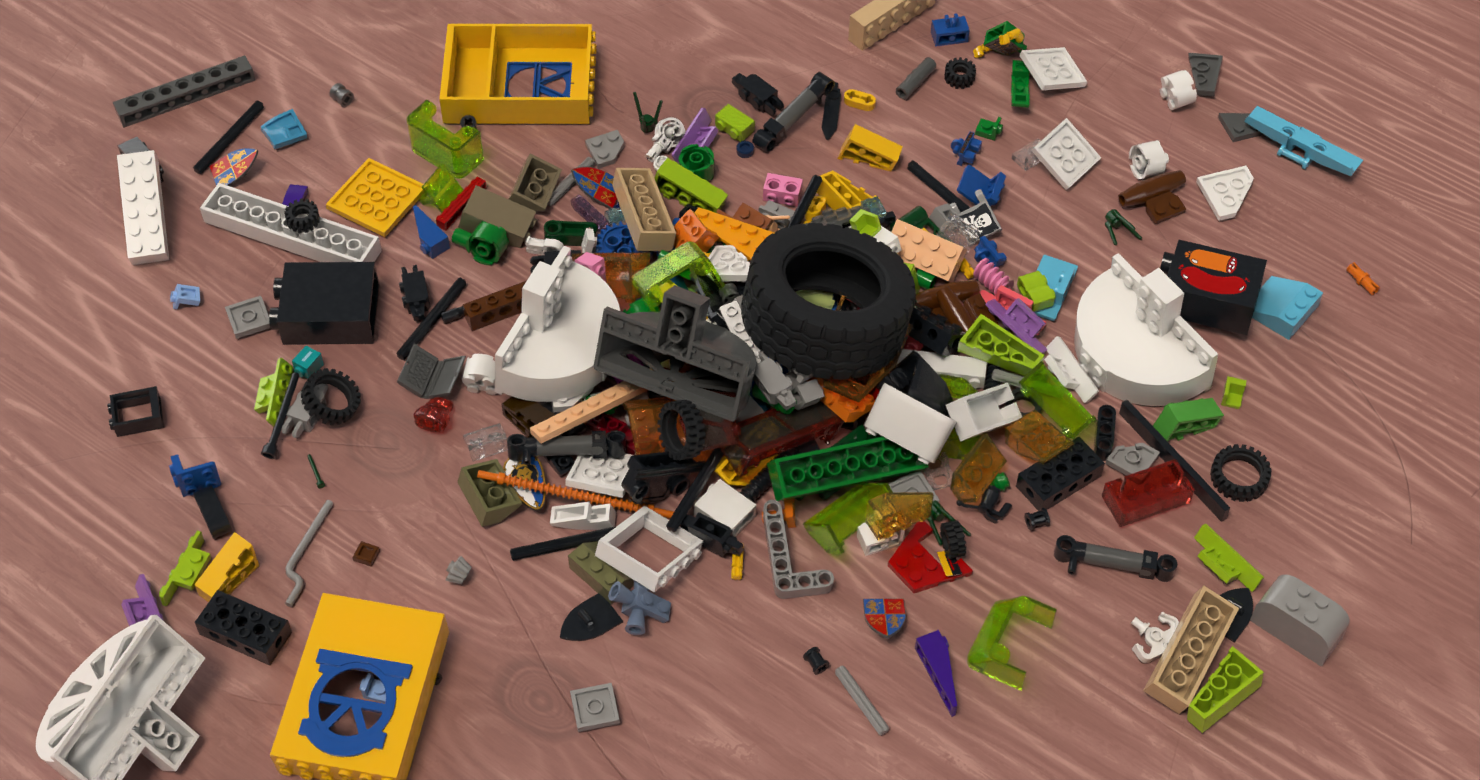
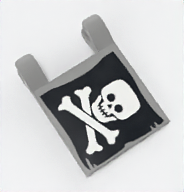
M981 189L975 191L979 204L961 213L955 202L950 204L961 218L958 225L969 246L979 242L982 236L987 238L1002 230Z

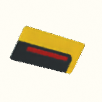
M944 551L937 552L946 576L962 574L958 563L953 564L957 561L956 558L948 559Z

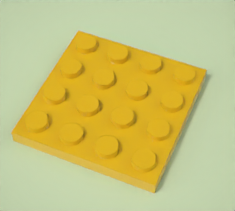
M368 158L326 203V208L386 237L427 191V185Z

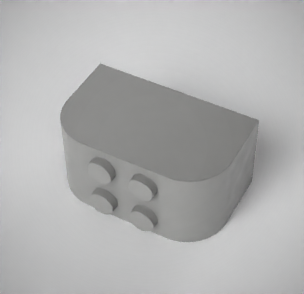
M1280 575L1256 605L1250 619L1251 622L1321 667L1342 640L1350 623L1347 612L1339 604L1291 575Z

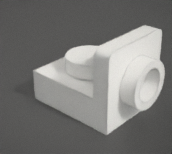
M586 228L581 244L582 253L588 252L598 256V253L595 252L597 237H594L593 229Z

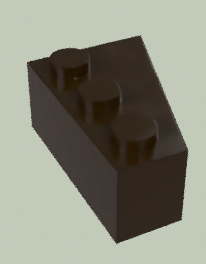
M512 396L502 403L503 415L526 437H534L531 435L530 427L555 416L554 413L535 401L523 400Z

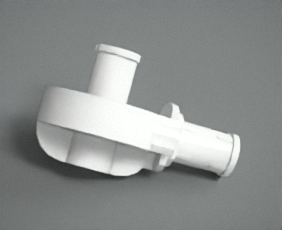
M669 117L657 123L655 135L652 138L654 144L645 155L646 158L650 157L648 159L650 162L654 163L662 151L668 153L671 148L678 145L685 134L682 122L676 118Z

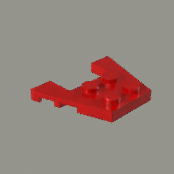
M922 517L890 558L888 567L913 593L937 587L938 584L943 582H953L959 577L971 576L973 570L962 558L953 563H958L962 574L945 575L941 564L920 544L921 541L933 534V529Z

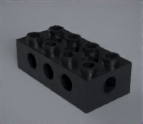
M915 300L906 334L943 356L958 354L959 341L966 332L962 331L963 328L961 326L947 322L946 317L932 313L931 308L925 305L921 306Z
M1079 436L1018 473L1016 487L1038 511L1041 508L1048 510L1100 478L1105 463Z
M219 590L215 592L194 622L199 635L269 666L292 634L288 620Z

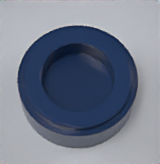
M749 141L739 142L736 147L737 155L741 158L751 157L754 154V145Z

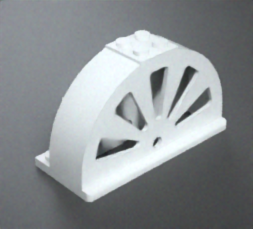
M563 246L552 265L539 261L523 286L522 313L495 354V393L500 395L505 393L528 401L552 402L559 399H569L585 393L601 381H605L608 374L595 370L593 365L604 308L608 306L620 311L619 303L612 289L600 276L587 267L572 261L570 256L571 248Z
M1119 253L1112 257L1111 268L1091 282L1079 302L1074 335L1075 351L1079 364L1095 386L1102 392H1106L1123 401L1129 400L1130 403L1138 405L1165 406L1169 403L1186 401L1203 391L1210 390L1218 353L1180 316L1184 292L1160 268L1142 277Z
M150 615L147 620L140 621L123 629L102 644L72 672L51 701L36 737L38 756L67 780H122L140 753L162 771H177L200 735L171 712L170 709L205 657L157 615Z

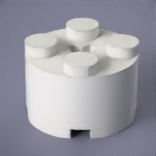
M1181 70L1161 78L1162 88L1160 89V95L1163 99H1167L1170 110L1196 101L1197 92L1191 86L1194 82L1186 70Z
M1158 140L1134 145L1129 151V159H1132L1133 165H1130V168L1137 179H1148L1165 172L1169 157L1167 153H1164Z
M473 354L472 358H467L462 382L467 386L469 392L477 393L480 390L490 395L497 394L495 393V361L493 356Z

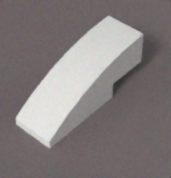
M589 502L553 506L550 525L577 530L610 528L615 526L616 511L611 504L591 506Z

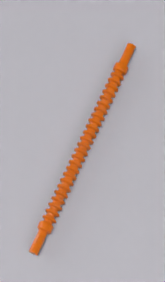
M479 470L477 478L495 481L499 485H504L505 483L506 486H509L511 484L513 488L518 486V489L523 487V490L529 488V491L534 489V492L539 490L540 493L546 492V495L551 493L552 496L557 494V497L562 495V498L567 496L568 499L574 498V501L576 499H579V502L585 500V502L590 501V504H593V502L596 505L611 504L614 509L615 507H618V510L623 508L624 511L629 510L630 513L632 511L637 512L645 505V503L641 505L633 501L628 502V499L623 501V498L620 500L617 497L613 499L612 496L608 498L605 494L604 496H600V493L595 495V492L592 494L589 491L585 493L584 490L579 492L578 489L573 490L572 487L567 489V486L564 488L561 485L556 487V484L551 486L550 483L545 484L544 481L539 483V480L536 482L533 479L528 481V478L523 480L522 477L517 478L516 475L511 477V474L506 476L502 472L496 474ZM652 504L646 506L665 518L670 519L674 511L656 508Z

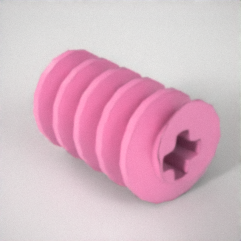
M988 258L981 260L974 270V278L978 279L986 288H989V291L994 293L995 296L997 289L1001 285L1008 289H1012L1014 286V280L1009 281V276H1004L1003 271L999 272V267H994L993 262L989 263Z

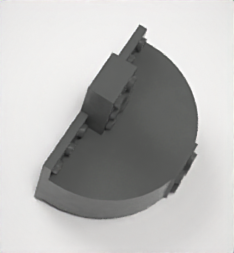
M674 285L664 292L660 312L627 314L608 306L604 308L593 367L597 371L676 401L690 400L692 404L696 405L697 409L729 421H735L748 403L757 362L753 350L745 341L728 331L727 328L706 321L710 298ZM653 352L669 354L670 370L663 368ZM633 354L653 370L623 357V355ZM685 363L697 366L686 373L679 372ZM715 374H718V375H721V376H724V377L728 378V379H694V378L705 377V376H710V375H715ZM702 388L729 391L737 395L736 397H729Z

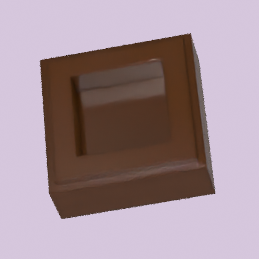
M361 541L352 557L353 561L372 567L380 552V548Z

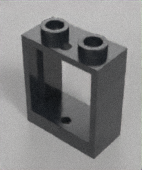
M157 386L110 395V403H107V407L112 418L109 419V425L111 430H115L117 437L164 428L161 397ZM151 403L152 416L121 422L119 409Z

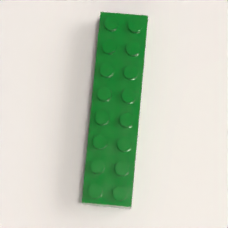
M884 436L777 458L767 463L775 499L778 502L914 473L929 467V465L918 460L919 456Z

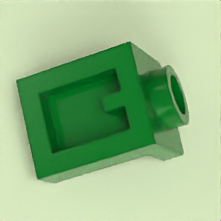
M998 117L996 122L981 118L975 130V135L995 141L997 135H1001L1003 129L1001 124L1002 118Z

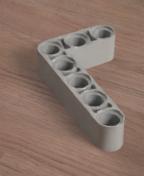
M768 500L763 508V521L776 596L781 599L829 593L833 588L834 576L831 571L815 570L792 573L782 507L778 501ZM768 510H775L777 513H776V514H770V513H768L767 511H768ZM772 528H777V529H779L780 531L777 532V533H774V532H772L770 529H772ZM778 546L781 547L783 550L775 551L773 548ZM783 565L786 569L778 570L776 567ZM821 579H826L829 581V583L825 585L821 584L819 581ZM807 582L809 586L802 587L799 583ZM786 584L789 588L781 589L779 585Z

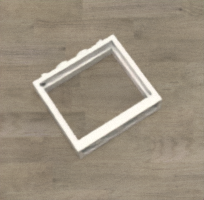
M644 505L598 541L595 556L655 592L660 587H664L671 578H676L682 569L688 568L693 560H697L701 556L702 552L700 550L703 540L680 526L676 532L668 531L666 524L669 520ZM644 527L684 552L657 573L617 547Z

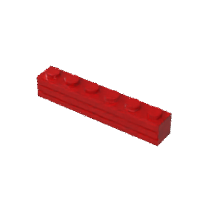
M478 176L464 188L463 192L458 194L457 198L451 201L450 205L436 217L437 226L446 231L463 213L475 186L477 185L483 189L487 188L485 180Z

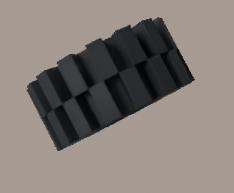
M959 57V60L957 58H953V61L949 60L944 74L946 83L950 84L952 88L955 86V89H958V87L964 89L965 86L969 88L975 81V64H972L971 60L968 62L967 58L962 60V57ZM955 72H963V73H965V74L959 75V74H956Z
M302 198L300 202H297L296 199L294 204L290 202L288 204L289 207L286 206L284 214L289 229H292L294 232L298 230V233H302V230L307 233V229L312 231L314 230L313 226H318L320 216L317 205L313 201L310 202L309 199L303 201ZM300 214H309L304 218H296Z
M959 521L942 523L940 525V535L943 542L942 546L948 559L965 556L967 550L965 546L966 541L964 540L965 535Z

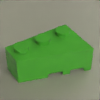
M1213 398L1169 403L1164 407L1153 427L1167 441L1175 438L1179 441L1184 438L1183 435L1189 433L1196 435L1216 428L1224 414Z

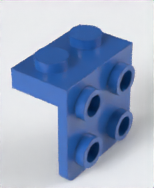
M967 165L960 179L957 191L977 205L979 201L975 191L981 189L989 206L996 205L1000 199V191L1005 186L1006 175L1000 172L992 179H989L973 166Z
M179 455L170 456L172 464L169 465L175 487H180L183 497L192 496L193 492L211 485L214 489L221 486L215 462L212 461L183 470Z

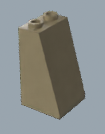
M476 185L463 210L458 228L473 233L475 228L482 221L504 228L507 232L508 245L521 248L522 243H526L528 236L531 234L528 232L529 228L533 229L537 221L534 218L536 211Z

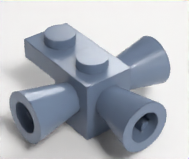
M635 580L634 590L632 591L619 581L612 585L608 598L610 601L623 603L621 613L629 616L625 631L629 634L642 635L645 633V616L647 615L662 623L669 621L671 602L649 592L648 588Z

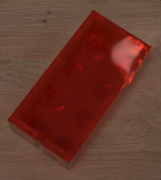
M1174 459L1124 476V480L1118 478L1105 483L1102 498L1119 527H1123L1191 503L1194 488L1186 476L1183 477L1184 472L1177 460Z

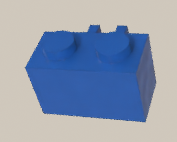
M956 13L953 18L945 15L944 19L932 20L931 35L935 47L968 42L970 30L965 16L958 17Z

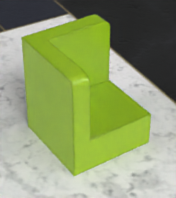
M862 209L849 220L851 228L860 231V234L866 233L874 237L881 230L878 215Z
M1227 376L1221 405L1240 409L1247 380Z

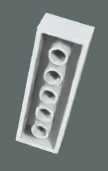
M154 150L117 155L128 259L132 265L169 260L158 157Z

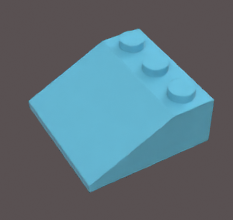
M1271 276L1260 288L1252 318L1290 340L1319 306L1323 292L1308 283Z

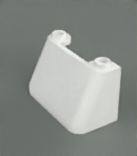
M884 383L864 426L867 427L866 432L874 436L877 433L917 454L919 456L918 460L928 465L929 462L935 463L957 421Z

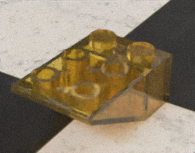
M1036 409L1005 427V444L1018 455L1041 463L1047 462L1074 445L1073 441Z
M903 492L879 495L868 501L866 524L878 541L883 538H889L895 532L906 530L914 523L927 520L931 516L934 494L932 492Z

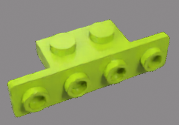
M283 358L277 360L274 374L260 378L254 410L259 414L267 411L266 421L273 427L293 371V366Z
M1207 524L1201 526L1194 538L1205 549L1201 550L1197 557L1226 584L1238 579L1250 591H1255L1264 579L1263 575Z
M197 530L195 535L189 539L188 547L185 552L181 553L176 568L171 570L168 582L160 589L159 597L163 606H168L178 586L193 591L194 584L209 563L211 554L200 550L204 543L201 531Z

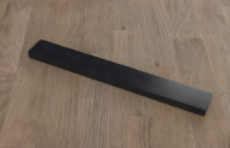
M1129 400L1122 402L1119 414L1150 447L1160 452L1159 457L1221 522L1227 519L1230 507Z

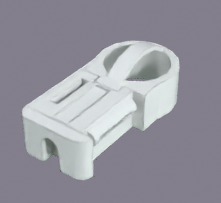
M528 236L525 243L528 253L544 255V252L561 251L564 246L562 242L556 239L546 238V240L531 238L530 236Z

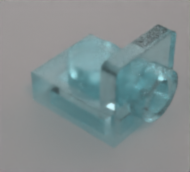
M878 196L861 201V208L869 207L870 212L878 215L879 219L886 217L887 212Z

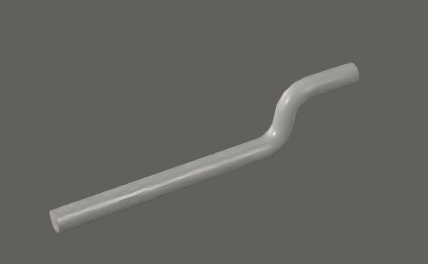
M326 500L286 565V575L296 583L285 602L288 607L293 606L304 587L303 579L294 572V567L333 506V502L330 500Z

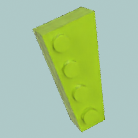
M668 157L657 170L654 178L664 198L670 200L672 197L683 206L690 204L697 208L700 207L717 213L716 211L722 209L728 197V194L722 189L715 187L707 180L700 178Z
M980 314L960 339L957 350L1031 379L1042 366L1045 356L982 314Z
M1232 646L1227 656L1219 663V667L1209 677L1206 685L1201 688L1189 705L1187 720L1201 733L1205 732L1261 687L1264 672Z

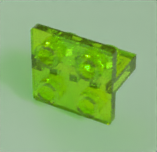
M440 164L422 185L425 193L419 201L422 205L434 204L442 213L450 205L451 201H454L457 195L463 192V188L444 164Z

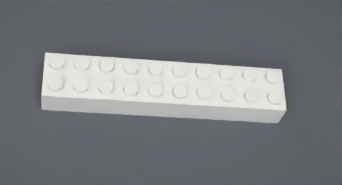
M221 183L216 185L200 207L205 223L318 262H375L382 251L378 236L322 217L319 218L318 226H313L314 230L307 229V233L302 230V233H298V230L294 232L292 229H289L284 214L286 205ZM300 214L296 218H304L309 214Z

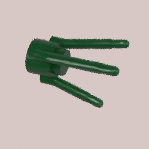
M633 92L640 128L644 133H650L654 130V125L658 123L663 101H659L654 118L649 114L642 115L637 93Z
M1112 209L1106 214L1105 219L1107 222H1105V226L1109 230L1114 245H1117V241L1112 227L1119 228L1122 224L1139 240L1142 239L1135 231L1136 228L1121 216L1116 209Z
M935 500L926 506L925 511L928 514L925 518L930 523L936 540L941 546L942 541L933 520L941 521L944 517L950 521H955V519ZM961 525L963 532L967 536H971V533Z

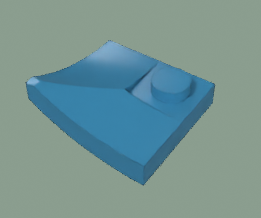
M293 109L275 116L260 127L274 150L307 139V133Z

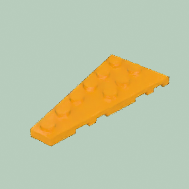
M700 207L694 212L705 227L718 234L720 237L717 240L718 242L722 241L726 245H733L738 253L741 252L747 257L748 261H751L755 250L764 239L774 233Z

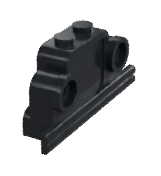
M666 452L633 455L627 463L629 470L621 486L636 504L662 501L668 497L670 492L674 496L682 494L690 484L688 479L690 473L700 472L705 461L696 462L693 458L673 460Z

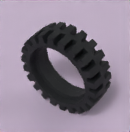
M324 368L323 371L321 369L311 374L302 388L301 402L302 405L305 404L304 409L306 411L310 410L309 415L311 417L315 415V420L319 421L322 419L323 424H327L328 421L330 425L346 423L355 414L361 401V394L358 392L359 388L354 386L355 381H349L350 376H342L343 372L341 371L336 373V369H331L330 372L328 368ZM319 384H330L338 388L345 395L348 406L342 410H335L324 406L315 396L314 387Z
M690 400L668 402L661 408V413L658 416L660 418L657 423L660 425L658 432L661 433L659 440L663 441L661 445L665 448L664 451L673 460L697 457L701 453L700 451L703 450L702 444H705V439L703 438L705 436V431H703L705 425L701 423L703 417L699 416V409H696V405L692 404ZM678 413L685 424V446L681 443L677 433Z
M1234 444L1233 448L1229 445L1226 449L1223 448L1217 453L1210 471L1211 482L1213 481L1214 488L1218 487L1217 491L1220 494L1224 492V497L1228 498L1230 495L1232 496L1231 500L1235 501L1236 498H1239V502H1244L1246 498L1248 502L1252 501L1253 498H1259L1266 491L1272 469L1270 468V462L1266 461L1267 457L1265 455L1261 456L1259 450L1254 452V447L1250 446L1249 449H1246L1247 445L1242 444L1241 448H1239L1238 444ZM1231 460L1248 462L1259 472L1260 479L1251 486L1234 484L1224 476L1222 466Z

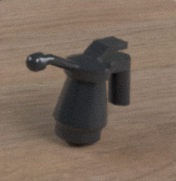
M992 485L986 486L985 490H983L981 503L978 506L965 504L961 500L956 501L958 506L978 509L987 520L996 523L997 520H1003L1012 508L1010 503H1005L999 512L993 509L1000 499L1001 491Z

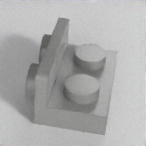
M768 200L765 206L760 205L759 212L765 216H790V219L774 220L778 224L779 229L788 226L795 212L771 200Z

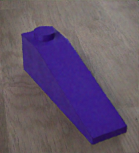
M939 630L916 638L915 650L951 717L956 715L957 701L948 651L949 644L946 637L942 636Z

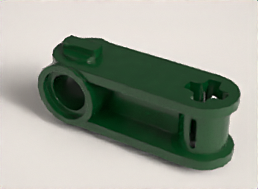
M550 220L544 224V240L546 238L556 239L562 242L564 246H581L586 228L589 229L590 227V229H593L594 237H596L598 226L593 222Z

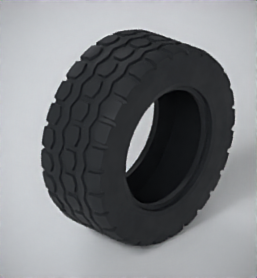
M808 223L807 226L805 224H797L790 228L780 229L775 234L772 233L755 250L750 262L742 297L741 315L745 330L753 343L759 349H762L763 353L769 358L778 360L780 365L788 369L795 368V371L808 376L814 374V377L823 379L833 377L837 380L849 379L850 376L853 379L860 378L881 370L900 351L916 300L915 283L911 271L904 264L903 259L896 252H892V249L883 242H877L876 238L866 233L860 234L858 230L848 227L842 228L840 225L826 224V226L822 223ZM822 290L831 292L852 301L860 309L838 311L823 308L803 299L796 291Z

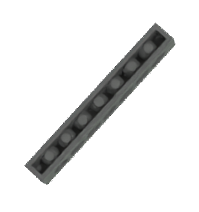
M244 55L114 101L113 105L124 128L253 82L255 77L253 69Z

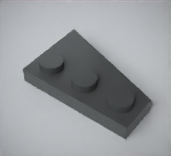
M1188 53L1197 95L1215 96L1223 56Z
M1219 113L1218 119L1232 142L1264 135L1245 122L1250 113Z

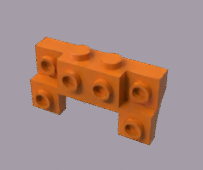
M812 377L806 380L807 382L814 379L817 380L825 395L820 401L845 422H854L862 415L870 412L875 402L871 394H856L842 381L830 377V379Z

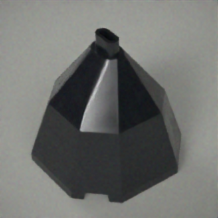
M913 350L892 370L901 368L911 379L910 383L901 392L951 418L946 405L954 400L946 382L918 352Z

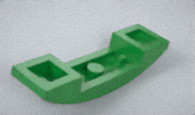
M1020 60L1012 61L1011 106L1029 107L1030 71L1024 62Z

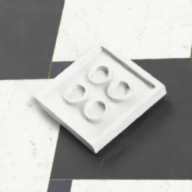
M1065 47L1022 50L1019 55L1041 90L1085 87L1087 84V80Z
M1067 118L1031 149L1065 190L1070 188L1101 159L1100 155Z
M625 453L624 456L618 458L607 455V458L593 459V455H578L566 478L565 486L623 498L626 491L622 488L621 483L629 470L627 463L633 455Z

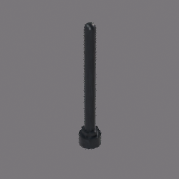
M297 372L292 373L269 443H266L262 448L261 455L266 458L276 459L278 446L276 444L299 379V373Z

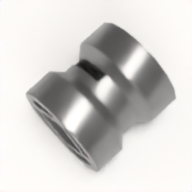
M341 83L335 84L329 92L330 97L336 100L342 107L350 105L354 99V94Z

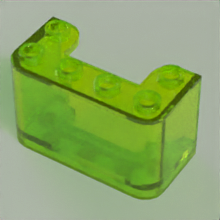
M425 100L406 119L412 151L454 178L461 179L466 177L484 161L480 131L471 126H466L455 134L432 120L437 111L436 105L429 100Z

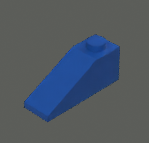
M414 205V216L421 243L420 249L425 255L428 254L434 259L450 248L449 238L417 205Z

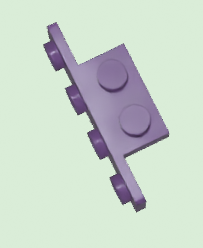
M705 108L700 109L671 154L674 161L678 164L681 150L684 147L692 144H698L699 147L703 148L704 146L709 147L718 133L716 126H708L711 118Z
M1020 298L1016 299L1007 310L995 299L985 304L989 308L990 313L1001 319L1002 324L1011 329L1016 337L1042 354L1047 351V348L1035 338L1046 323Z
M140 574L135 585L139 598L125 599L121 604L129 626L147 620L150 615H157L163 620V615L159 613L156 598L151 593L150 583L146 580L144 574Z

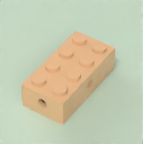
M897 219L891 232L898 236L901 251L897 254L903 259L904 263L914 264L917 269H921L950 283L953 282L967 249Z

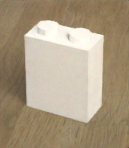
M719 479L715 484L713 483L708 487L707 492L702 497L699 496L695 500L694 515L696 516L700 512L729 526L733 530V536L735 537L756 516V504Z

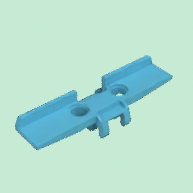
M1256 106L1245 119L1247 124L1282 144L1277 152L1278 156L1283 155L1301 164L1303 169H1306L1313 160L1323 166L1352 176L1363 162V159L1322 139L1321 136L1301 126L1298 127L1259 106ZM1295 146L1306 151L1304 158L1291 152Z

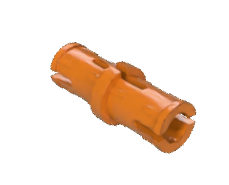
M1355 262L1347 267L1346 271L1371 296L1380 290V286Z

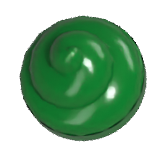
M1005 472L995 473L989 484L999 488L1000 491L1007 490L1006 488L1010 487Z

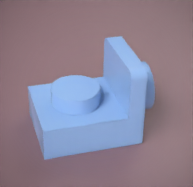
M177 284L175 290L171 291L170 302H173V309L177 310L180 303L199 306V287Z
M368 672L366 678H363L360 684L363 698L386 703V692L381 680L374 679L373 673Z

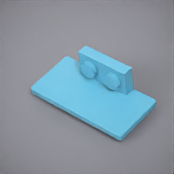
M1043 255L1036 271H1040L1042 275H1045L1047 285L1050 289L1054 290L1056 299H1054L1053 306L1034 312L1037 316L1052 321L1056 320L1077 272V265Z

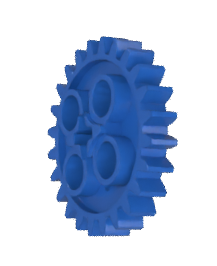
M620 221L619 225H616L613 222L612 227L606 225V230L601 229V233L597 235L595 252L598 253V256L604 258V261L607 262V267L613 265L614 270L620 268L621 272L624 269L631 272V268H634L635 271L638 270V266L644 268L645 264H649L650 259H653L654 251L643 252L636 250L627 223L623 225Z

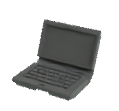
M413 344L397 383L420 398L431 399L448 396L453 389L466 356L438 361L437 357L418 345Z

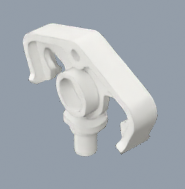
M1161 612L1158 620L1170 625V629L1162 631L1157 627H1149V622L1143 623L1137 617L1134 618L1131 624L1139 629L1140 636L1143 633L1145 634L1146 643L1152 647L1150 653L1147 654L1143 651V646L1138 643L1133 646L1132 651H1134L1141 662L1149 663L1162 656L1179 624L1177 618Z

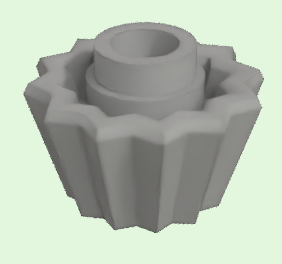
M459 556L456 562L452 560L446 569L449 572L446 581L462 584L472 567L462 556Z

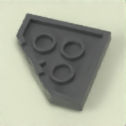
M855 206L851 209L842 207L837 210L829 208L823 210L820 216L813 217L810 223H822L824 226L826 224H835L843 227L842 225L850 223L849 220L860 209L868 212L870 210L869 207L861 208V206Z

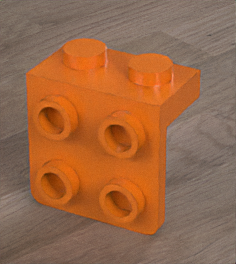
M690 209L674 225L676 231L674 246L679 253L687 257L695 258V252L698 251L707 253L720 238L716 232L705 227L694 211Z

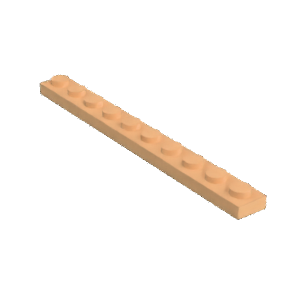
M670 359L662 362L661 365L670 369ZM685 363L679 372L684 373L696 366ZM623 381L530 427L531 435L542 444L648 390Z

